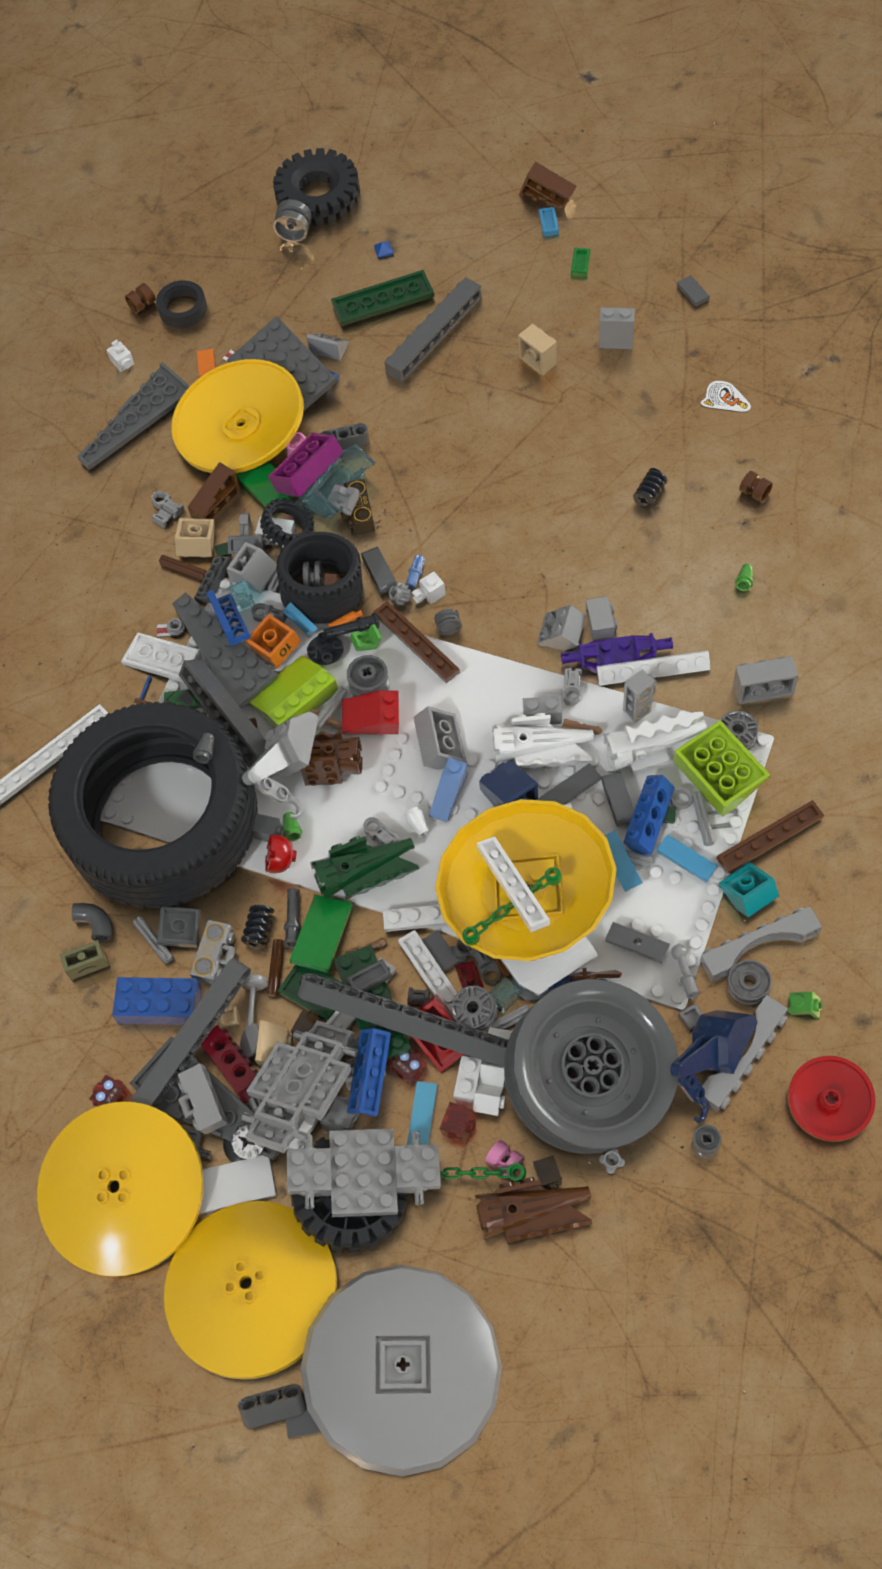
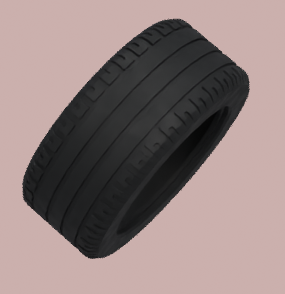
M159 701L154 703L147 702L146 704L138 703V705L133 704L127 708L122 707L120 710H114L111 714H106L105 717H100V720L91 723V726H87L84 732H80L79 736L73 739V743L68 745L67 750L63 752V757L59 759V763L55 767L56 771L52 775L48 796L50 822L55 836L86 882L112 900L128 906L132 905L133 907L141 908L177 906L182 902L185 904L190 900H195L198 896L202 897L203 894L209 893L210 889L216 888L220 883H223L224 879L236 870L237 864L240 865L246 855L245 852L249 850L253 840V826L258 814L254 785H246L242 780V775L248 769L237 744L224 727L197 709H192L182 704L160 703ZM210 733L214 736L212 759L206 764L199 763L194 759L193 751L203 734ZM175 762L193 766L211 778V793L204 813L188 832L171 843L151 849L135 850L116 846L101 837L100 819L108 796L124 778L136 770L152 764Z

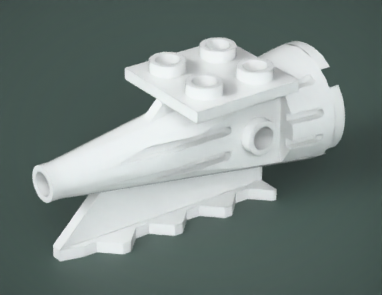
M681 710L675 718L663 715L658 723L652 724L645 720L639 728L633 729L625 726L627 732L617 731L603 734L604 744H608L605 751L611 768H614V771L631 765L632 771L637 772L669 763L670 759L666 748L698 735L707 729L705 721H699L704 717L703 712L689 713Z
M537 713L529 717L517 715L515 718H512L511 725H492L495 763L515 759V764L521 769H536L543 766H573L579 763L592 762V757L576 744L594 741L593 730L554 728L550 724V715H545V713Z

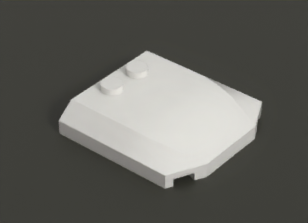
M585 936L565 952L535 961L500 960L520 987L532 991L537 996H541L596 959L598 955L593 945Z

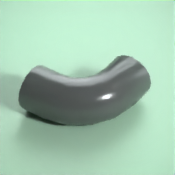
M73 903V922L89 923L92 926V940H98L99 942L110 941L112 933L111 921L105 910L95 904Z

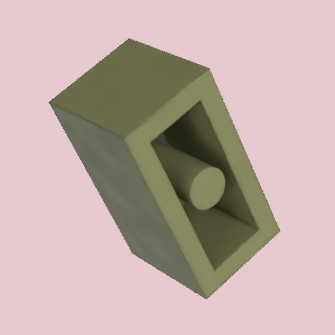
M98 940L60 954L64 971L70 980L109 966L104 949Z

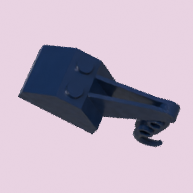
M722 1010L701 1014L692 1031V1044L672 1063L670 1068L671 1075L679 1077L678 1083L688 1098L701 1106L700 1117H694V1121L697 1123H701L706 1119L709 1105L704 1097L705 1089L694 1074L704 1070L734 1074L757 1025L753 1015Z

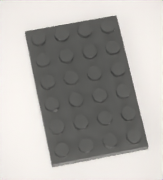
M277 316L227 359L228 362L258 359L270 361L283 367L295 378L303 396L304 410L338 382L336 377Z

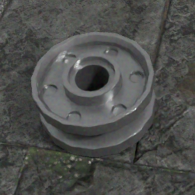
M315 561L314 569L312 570L309 562L303 563V582L305 586H324L321 561Z
M738 710L730 711L722 716L720 720L749 751L754 746L758 735L757 721L752 715Z
M740 961L729 972L727 982L728 993L740 1005L747 1007L757 1006L766 995L769 996L772 983L771 974L766 966L758 961ZM750 980L754 985L748 986L744 982Z
M468 986L461 989L452 1001L451 1012L454 1019L460 1024L483 1031L488 1029L497 1017L498 1006L495 998L479 986ZM478 1004V1010L475 1013H471V1008Z

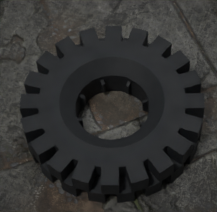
M316 148V154L313 155L311 149L303 150L304 157L296 153L292 155V161L286 159L282 162L283 168L278 167L276 176L273 178L277 206L282 201L288 199L304 203L311 211L312 217L309 226H311L313 219H315L316 226L324 225V218L327 219L329 224L336 222V215L342 219L347 215V210L352 211L354 209L355 202H358L360 197L358 172L352 160H347V156L343 153L337 156V151L329 149L325 155L324 148ZM313 182H326L332 185V188L327 193L320 196H309L302 191L308 184Z
M323 1136L315 1141L314 1148H330L329 1139L326 1140ZM408 1193L397 1194V1215L332 1217L331 1196L314 1197L315 1207L310 1209L309 1201V1209H306L305 1196L291 1194L295 1218L297 1222H301L302 1230L307 1236L313 1235L316 1243L323 1247L329 1244L331 1245V1250L342 1252L343 1248H349V1253L360 1252L363 1246L371 1249L378 1246L379 1240L385 1241L390 1237L393 1229L397 1228L402 1221L408 1199Z

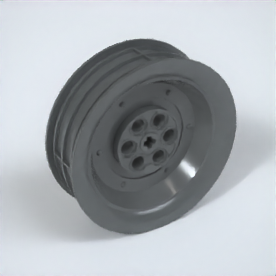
M599 979L578 980L564 984L547 993L529 1008L517 1022L505 1051V1085L516 1113L523 1123L540 1139L554 1147L572 1153H603L638 1140L661 1121L668 1111L676 1092L678 1077L671 1075L670 1068L672 1063L678 1059V1053L673 1035L664 1018L639 993L611 981ZM590 1041L597 1043V1051L591 1049ZM571 1047L577 1049L579 1053L577 1058L571 1055ZM606 1055L613 1057V1065L607 1063ZM589 1063L594 1065L591 1071L588 1069ZM568 1068L574 1070V1079L567 1075ZM604 1076H608L610 1078V1086L604 1084ZM584 1083H589L591 1085V1093H588L584 1090Z

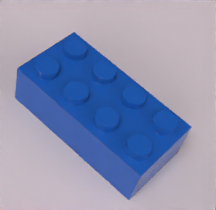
M117 977L112 1016L118 1024L184 1025L200 1002L201 985L197 978Z

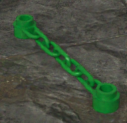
M555 867L547 869L545 875L529 888L532 890L531 892L534 894L539 889H543L548 885H558L562 880L560 870ZM543 879H546V882H547V883H545L544 885H542V882H541V881H542ZM512 902L495 910L492 916L485 921H481L473 927H467L462 933L464 942L467 945L477 944L480 940V934L486 931L489 925L501 920L510 913V910L514 908ZM504 909L505 913L499 917L497 913ZM481 925L483 929L478 932L476 928ZM468 933H474L472 936H467Z
M513 1163L509 1167H500L497 1171H489L486 1167H473L470 1171H462L458 1167H446L443 1171H440V1176H443L445 1179H459L462 1175H470L472 1179H486L489 1175H497L500 1179H511L515 1182H520L526 1177V1169L519 1163ZM520 1169L521 1174L516 1177L515 1172ZM457 1170L455 1174L458 1176H446L449 1175L447 1171ZM474 1170H485L483 1171L485 1176H474L476 1175ZM501 1170H507L508 1176H501L504 1174Z

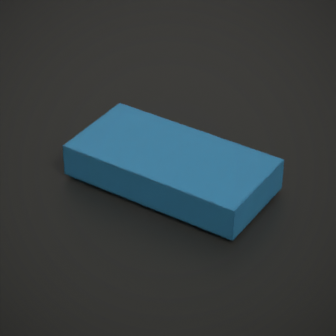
M555 208L539 209L543 237L559 235Z
M291 602L283 610V613L307 636H310L317 629Z

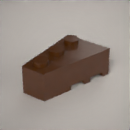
M535 162L525 178L519 195L524 196V194L533 196L532 199L534 200L538 198L546 200L547 204L565 209L577 186Z
M221 462L217 464L188 505L190 516L193 519H215L241 493L235 471Z

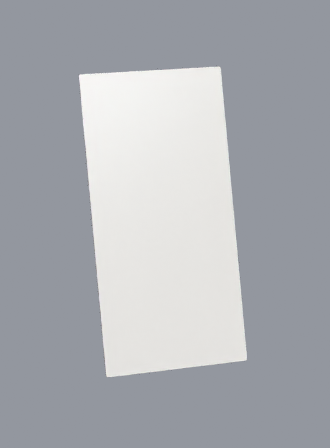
M223 578L215 594L217 599L231 594L249 634L261 623L254 620L251 609L253 605L263 603L272 605L273 608L279 610L285 609L279 593L264 589L259 594L227 578ZM229 601L221 605L226 606L229 603ZM207 603L205 610L219 622L211 603ZM258 609L255 612L259 616L265 613L263 609ZM228 612L226 615L231 616L233 612ZM287 617L284 624L296 632L301 643L278 668H275L260 656L258 657L274 670L277 675L301 655L311 660L307 654V647L311 640L323 632V628H328L327 624L329 623H313L317 629L310 636H307ZM233 622L231 626H236L238 622ZM379 622L380 628H378V631L381 633V640L376 649L356 651L350 639L351 633L337 636L343 642V655L333 664L319 666L323 667L336 679L338 688L342 686L344 689H347L348 693L344 697V699L353 697L347 680L349 664L355 658L362 655H373L383 660L388 670L389 690L399 691V734H342L343 739L360 738L362 751L360 752L361 757H363L362 774L341 773L343 784L305 786L300 770L286 778L278 773L268 776L287 787L289 792L299 799L302 804V814L297 818L302 834L297 841H291L293 850L297 851L296 861L292 862L290 868L285 872L274 874L265 872V856L268 852V849H266L268 842L254 839L252 836L253 840L249 850L245 852V857L240 865L237 864V866L321 893L314 877L316 872L314 869H311L310 862L328 858V850H331L333 845L338 843L346 844L351 838L360 836V838L366 836V844L372 847L381 845L376 840L373 841L367 836L363 827V823L367 818L375 817L398 835L399 841L407 838L412 839L415 848L399 857L417 864L420 869L401 879L390 881L384 886L376 887L364 894L353 896L347 901L343 889L331 897L383 913L384 910L439 905L435 885L442 854L461 827L486 809L494 807L480 790L479 780L484 774L491 773L499 764L503 763H495L492 725H511L512 718H515L517 715H523L522 698L561 696L562 724H551L554 728H562L564 719L602 728L601 734H594V741L576 744L592 757V762L579 763L573 766L559 765L556 767L543 766L536 769L522 768L525 773L538 783V798L589 763L601 776L619 771L622 773L634 810L648 775H663L675 789L684 787L689 789L692 794L699 792L673 762L674 751L697 735L666 748L670 759L669 763L637 772L632 771L631 765L614 771L607 758L605 750H607L608 744H604L603 734L617 731L627 732L625 726L636 729L645 720L652 724L658 723L663 715L675 718L682 709L653 702L651 712L635 723L623 711V692L581 680L580 701L576 705H567L563 700L564 675L425 636L460 669L458 675L448 683H445L383 623ZM238 632L235 637L244 634V632ZM190 637L186 646L199 649L193 638ZM242 641V643L249 648L246 641ZM201 653L197 660L203 659V661L207 664L206 660L204 659ZM169 678L158 701L160 703L164 702V692L187 690L189 688L184 682ZM570 692L566 695V697L569 699H574L577 697V695L573 692ZM330 698L315 710L321 711ZM342 701L330 715L332 719L340 722L342 721ZM249 704L242 708L249 719L256 718L257 730L265 739L267 732L274 728ZM427 706L456 714L467 762L468 775L448 822L429 817L444 769L437 770L423 766L413 717ZM203 707L192 708L209 716ZM706 716L699 720H704L707 728L719 721ZM324 723L320 730H316L315 735L320 731L336 734L339 729L330 725L327 726ZM758 732L756 742L749 752L765 768L774 737ZM164 762L140 768L129 774L113 789L102 810L100 820L147 837L171 843L188 832L204 813L211 793V778L201 770L183 763ZM602 780L567 803H571L573 810L586 815L604 835L615 830L625 850L631 851L623 843L629 824L616 826ZM253 784L257 796L258 814L279 818L282 826L285 813L293 812L296 814V807L293 804L280 803L261 793L257 786ZM757 789L735 808L737 809L738 817L734 816V813L726 814L723 817L720 814L708 815L711 825L730 823L732 826L731 828L712 829L715 840L712 846H704L693 799L690 807L687 809H676L674 824L662 823L652 855H646L652 858L651 866L647 868L633 864L643 884L625 892L616 875L612 902L596 928L586 936L593 945L598 957L582 968H587V971L593 972L617 970L622 972V977L597 979H606L626 986L639 993L648 1001L679 1011H683L686 1008L688 998L684 985L680 982V978L683 975L678 960L672 957L671 950L676 944L684 945L688 952L686 961L690 973L697 975L701 955L705 950L724 893L719 886V882L730 875V873H726L716 857L740 843ZM680 793L674 797V800L678 804H686L689 798L687 795ZM704 797L707 812L717 811ZM671 800L668 807H673ZM414 807L422 810L429 833L422 837H419L415 830L405 821L406 817L404 814ZM371 823L367 826V829L374 831L378 825ZM667 834L718 865L707 883L656 852V849ZM612 922L670 943L663 963L661 964L605 942ZM449 925L427 927L459 938ZM581 968L576 972H583V969Z

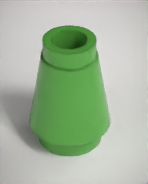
M744 564L735 579L736 587L741 591H747L753 586V567L750 564Z
M287 812L283 815V836L290 841H297L301 837L302 829L297 819L289 817V814L294 813Z

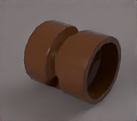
M145 283L135 288V291L125 295L128 306L136 314L144 310L145 305L149 306L156 301L153 291Z
M749 471L743 478L739 491L748 496L752 494L753 499L762 503L770 494L773 482L766 478L760 479L759 474Z

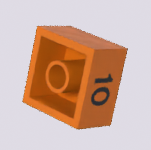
M268 614L250 634L251 638L245 640L252 652L275 668H278L301 643L293 629L271 614Z

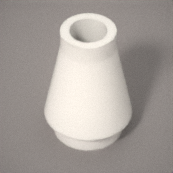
M414 807L404 814L406 817L405 821L415 830L419 837L429 833L422 810Z

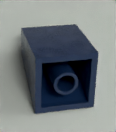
M511 760L499 764L494 771L484 774L479 780L480 790L494 807L520 799H538V783Z

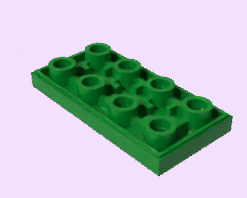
M269 462L245 472L235 473L237 480L265 508L272 500L275 501L277 498L289 500V498L293 497L276 492L268 478L275 470Z
M314 894L290 957V964L329 973L352 910V903L333 898L324 899V896Z

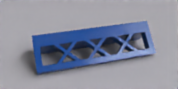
M213 590L206 592L230 646L251 638L231 594L217 599ZM229 601V603L226 606L221 605ZM228 612H233L231 616L226 615ZM233 622H238L236 626H231ZM238 632H244V634L235 637Z
M374 1028L360 1030L357 1048L359 1053L355 1060L347 1113L378 1116L391 1036L390 1032Z

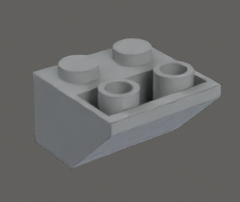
M245 542L227 567L230 581L261 594L277 571V564L261 548Z
M572 605L546 613L537 644L564 651L577 647L586 615Z

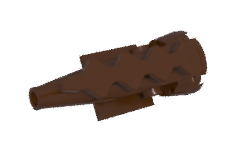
M341 730L336 734L320 731L315 735L309 765L300 770L305 786L343 784L341 773L362 774L363 757H361L360 752L362 751L360 738L343 739Z
M534 1177L522 1179L518 1185H513V1181L500 1184L499 1189L495 1193L475 1195V1200L480 1199V1203L476 1205L481 1230L486 1229L487 1232L483 1234V1237L486 1239L505 1232L506 1242L510 1243L593 1224L592 1219L572 1207V1205L591 1199L589 1187L544 1189L540 1186V1180L535 1181ZM509 1206L514 1208V1213L508 1211Z

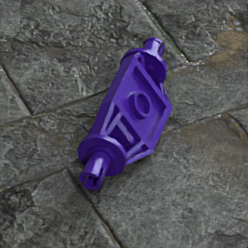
M649 633V636L631 635L596 640L583 645L578 643L577 651L561 653L562 665L579 662L581 669L586 668L597 674L596 666L656 658L658 650L673 649V641H671L672 637L655 640L653 633ZM649 649L650 652L640 656V651ZM585 657H595L596 663L585 661L584 659Z

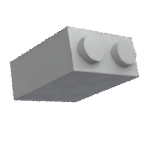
M600 308L599 348L633 349L635 308Z

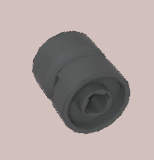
M705 1124L698 1127L693 1134L691 1144L693 1153L698 1158L704 1160L715 1157L721 1144L720 1132L712 1125Z

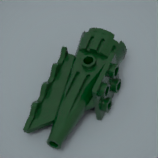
M356 836L351 838L346 844L338 843L333 845L331 850H328V858L310 862L311 869H314L316 872L314 877L321 894H324V899L343 889L347 901L353 896L364 894L373 888L384 886L390 881L401 879L419 870L420 868L417 864L399 857L415 848L412 839L407 838L372 847L366 844V836L361 838Z

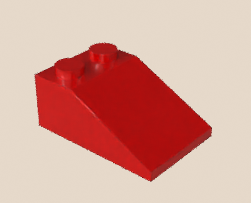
M380 690L343 699L342 734H399V691Z
M438 994L417 1008L418 1010L457 1022L450 1009ZM413 1037L440 1072L464 1055Z

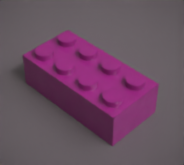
M311 433L268 478L277 493L300 497L328 470L332 463L338 460L343 450L334 435Z

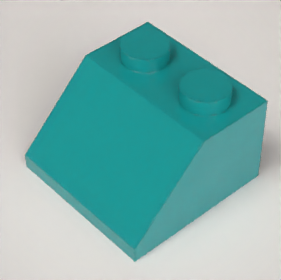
M750 862L719 882L720 888L733 906L747 917H750L779 897L775 879Z

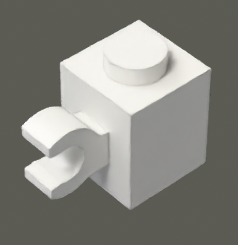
M113 341L111 343L112 346L106 349L110 361L120 372L134 365L131 352L121 341Z
M435 572L419 580L420 588L412 592L416 603H420L426 598L430 604H433L446 596L445 584Z

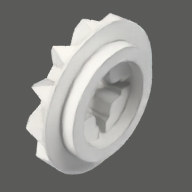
M249 1124L239 1127L238 1131L233 1134V1142H231L234 1152L244 1159L255 1158L264 1148V1146L258 1144H247L244 1147L245 1142H243L242 1138H246V1134L251 1128Z

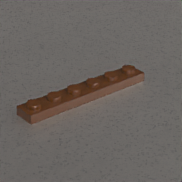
M388 601L373 611L377 614L378 619L445 683H448L460 673V669Z
M812 800L717 855L716 859L726 873L729 874L823 819L824 814Z

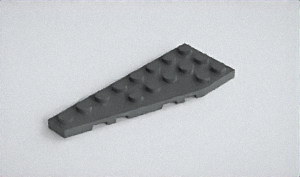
M172 1036L129 1083L136 1090L140 1088L174 1039ZM193 1056L183 1071L200 1062ZM208 1070L229 1123L211 1133L233 1142V1134L238 1131L239 1127H243L246 1124L251 1125L249 1122L242 1121L244 1112L253 1115L254 1112ZM178 1077L162 1102L157 1106V1109L167 1113L169 1116L193 1125L192 1120L195 1119L194 1116L185 1119L178 1101L179 1098L186 1095L181 1092L178 1086L180 1081ZM189 1100L188 1103H189L190 1108H191V1110H192V1109H193V1106H192L191 1101ZM242 1138L243 1142H245L244 1147H246L247 1144L255 1145V1143L247 1141L246 1138ZM264 1147L260 1154L274 1160L280 1152Z

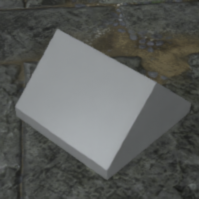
M322 333L307 334L308 347L314 355L338 361L341 360L350 341Z

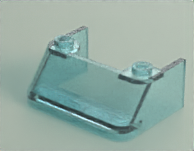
M357 444L344 449L338 460L332 463L328 470L298 499L299 505H304L306 510L322 518L333 517L339 512L328 500L334 485L344 487L345 482L362 479L365 476L364 471L376 463Z

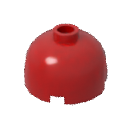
M270 834L266 848L268 852L265 856V872L273 874L285 872L290 868L291 863L296 861L297 851L293 850V844L285 836Z

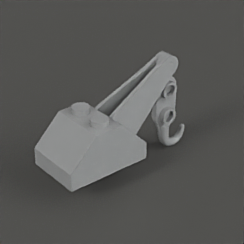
M310 711L269 730L265 737V751L242 775V780L246 785L255 784L257 789L264 795L280 803L293 804L297 812L296 814H289V817L292 819H297L302 814L303 808L300 800L293 796L287 787L268 776L278 773L286 778L309 765L319 716Z

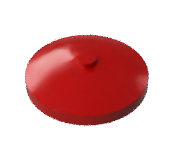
M838 1056L813 1058L796 1071L788 1089L790 1112L801 1129L819 1140L828 1142L849 1140L866 1128L874 1114L876 1098L869 1077L858 1065Z

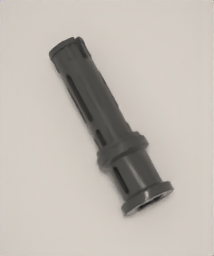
M289 888L287 890V921L284 925L285 940L283 941V945L287 948L295 947L299 931H301L299 923L300 890H296V888Z

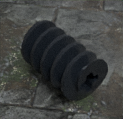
M650 468L633 495L634 501L643 507L653 505L662 489H664L665 484H667V477L658 469Z
M253 905L249 908L250 913L247 915L248 921L245 923L246 928L243 930L244 935L241 937V941L248 947L264 949L265 946L260 944V942H267V939L262 935L269 934L264 928L271 927V924L266 921L273 919L269 914L275 911L268 906Z

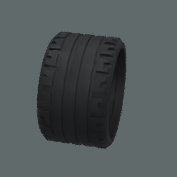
M311 532L294 538L280 551L276 562L280 597L285 608L291 602L312 623L326 624L354 611L360 604L363 595L360 554L354 544L345 537L331 532ZM315 561H321L322 569L337 570L346 575L340 581L323 587H309L295 581L296 578L303 574L304 562H309L312 570L314 569Z

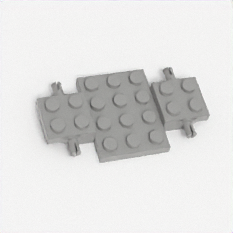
M316 1021L313 1028L308 1032L305 1031L304 1033L295 1030L293 1038L300 1040L296 1047L281 1042L276 1043L247 1089L248 1096L262 1100L254 1115L244 1112L242 1115V1121L251 1123V1128L246 1134L247 1141L281 1153H285L295 1138L304 1142L307 1141L309 1133L299 1130L305 1120L303 1114L322 1120L352 1070L350 1064L340 1060L345 1054L356 1058L359 1053L358 1049L349 1047L354 1038L353 1031Z
M393 1129L329 1131L330 1148H314L312 1143L313 1136L309 1135V1143L308 1141L304 1142V1148L287 1150V1195L299 1194L305 1196L306 1209H309V1201L310 1209L315 1207L314 1197L331 1196L332 1217L397 1215V1194L415 1193V1204L419 1205L420 1197V1205H423V1192L429 1189H440L441 1187L438 1144H420L419 1131H416V1139L415 1131L411 1132L412 1144L395 1146V1149Z

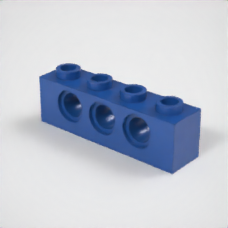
M648 775L646 777L623 841L632 852L652 855L675 789L663 775Z

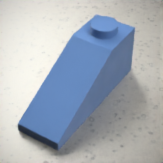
M453 758L448 759L439 781L429 817L448 822L468 775L467 763Z

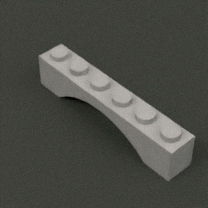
M810 906L805 909L801 907L796 909L792 915L787 917L785 915L780 916L774 923L769 925L767 923L763 924L756 931L751 933L749 931L745 932L738 939L733 941L727 940L718 948L705 950L701 955L700 963L712 983L728 976L739 958L751 948L773 940L804 942L819 935L822 925Z
M768 995L765 996L755 1010L754 1018L757 1021V1025L754 1029V1039L747 1053L739 1061L734 1074L721 1072L711 1075L702 1086L705 1089L704 1097L708 1102L709 1108L716 1113L721 1108L725 1110L731 1101L729 1098L733 1091L736 1093L743 1082L740 1080L744 1075L748 1076L754 1068V1065H752L754 1060H759L766 1050L763 1048L767 1042L771 1044L777 1035L774 1031L778 1026L782 1028L788 1019L786 1016L788 1008Z

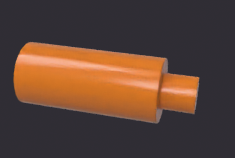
M361 610L357 612L351 611L327 624L329 628L352 622L357 617H363L364 615Z

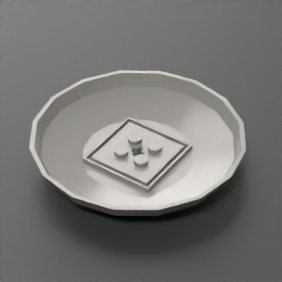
M396 1265L363 1272L330 1295L308 1329L300 1371L307 1410L328 1444L362 1469L403 1477L442 1468L476 1442L496 1408L502 1364L494 1327L471 1293L440 1272L406 1265ZM402 1358L405 1359L406 1363H409V1367H406L405 1371H401V1368L396 1366V1363H400Z

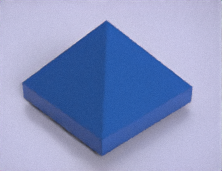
M389 241L374 245L378 258L393 255Z

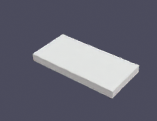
M138 632L121 662L123 665L183 682L179 672L184 660H197L201 652L199 649Z
M261 1155L252 1159L203 1169L204 1193L199 1215L215 1212L236 1203L261 1201L277 1197L270 1158Z

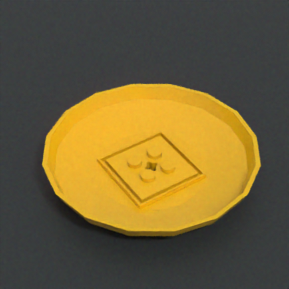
M520 799L486 809L458 830L441 856L435 890L442 918L464 944L466 943L463 940L462 933L467 927H473L477 923L485 921L492 916L495 910L511 902L477 849L478 842L495 836L525 883L531 887L536 884L538 879L545 875L547 869L555 867L560 870L562 880L558 885H548L533 894L550 919L549 926L530 932L514 907L504 918L489 925L488 929L480 934V940L477 944L468 945L494 959L535 961L565 952L596 928L613 899L617 868L607 838L586 815L555 801ZM543 879V880L541 881V882H542V885H544L545 883H547V882H546V879ZM504 909L497 913L499 917L505 913ZM480 925V926L477 927L476 929H477L478 932H479V931H481L483 928H482L481 925ZM468 933L467 936H472L474 933Z

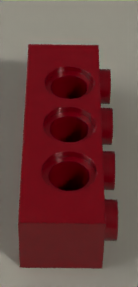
M216 1025L201 1046L243 1103L251 1098V1096H248L247 1089L258 1071L257 1069L252 1071L250 1067L253 1065L246 1055L242 1058L240 1055L242 1050L236 1042L233 1044L230 1042L232 1037L226 1029L222 1031Z

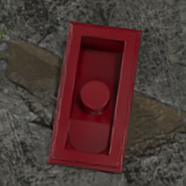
M474 960L455 966L462 989L468 986L484 988Z

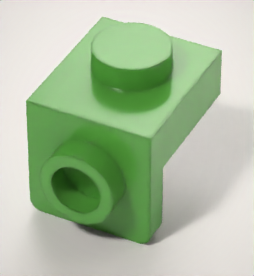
M372 624L368 631L352 632L350 639L356 651L374 650L381 640V633L376 625Z
M795 992L789 994L788 1013L790 1015L811 1014L814 1018L820 1017L823 1005L821 999L814 992Z

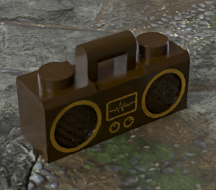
M359 479L345 482L344 487L358 489L360 497L351 516L341 512L342 519L348 518L349 528H353L355 535L375 531L365 480Z

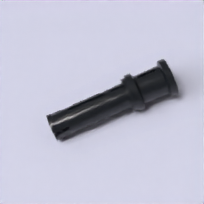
M375 612L371 616L363 618L359 616L355 621L323 628V633L326 634L324 637L328 640L356 631H365L372 624H375L378 629L380 628L379 619Z

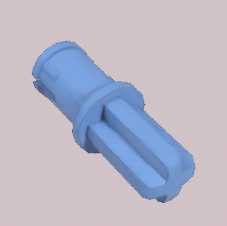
M422 555L414 557L412 566L408 570L409 575L405 585H409L408 589L410 590L416 589L418 579L422 576L421 570L425 561Z

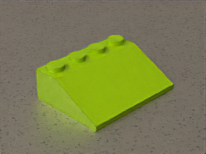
M301 655L278 674V678L248 704L273 728H276L281 723L307 713L311 709H317L334 695L338 687L336 679L323 667Z
M721 720L674 751L673 762L693 785L703 793V796L722 817L738 807L770 777L767 770Z

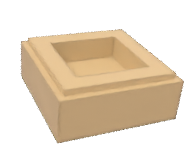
M236 1005L227 1007L218 1020L221 1030L241 1026Z

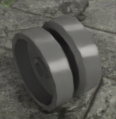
M288 199L282 201L276 211L273 223L274 232L277 236L289 242L302 241L306 238L312 217L310 209L304 203L297 200Z
M362 655L355 658L349 664L347 680L353 697L380 690H389L390 680L387 666L379 657Z

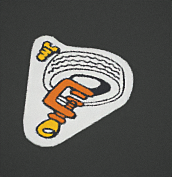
M724 381L710 383L707 388L706 398L701 401L703 406L746 412L751 408L750 403L732 384Z

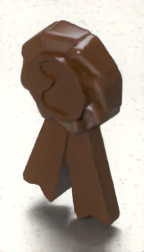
M582 968L583 972L573 973L574 981L622 977V972L617 970L593 972L587 971V968Z

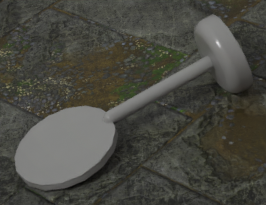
M250 974L242 986L243 989L250 990L248 1026L243 1031L240 1040V1049L242 1050L240 1055L242 1058L246 1055L248 1059L253 1057L257 1050L259 1025L253 1023L255 991L265 989L268 983L266 977L257 974Z

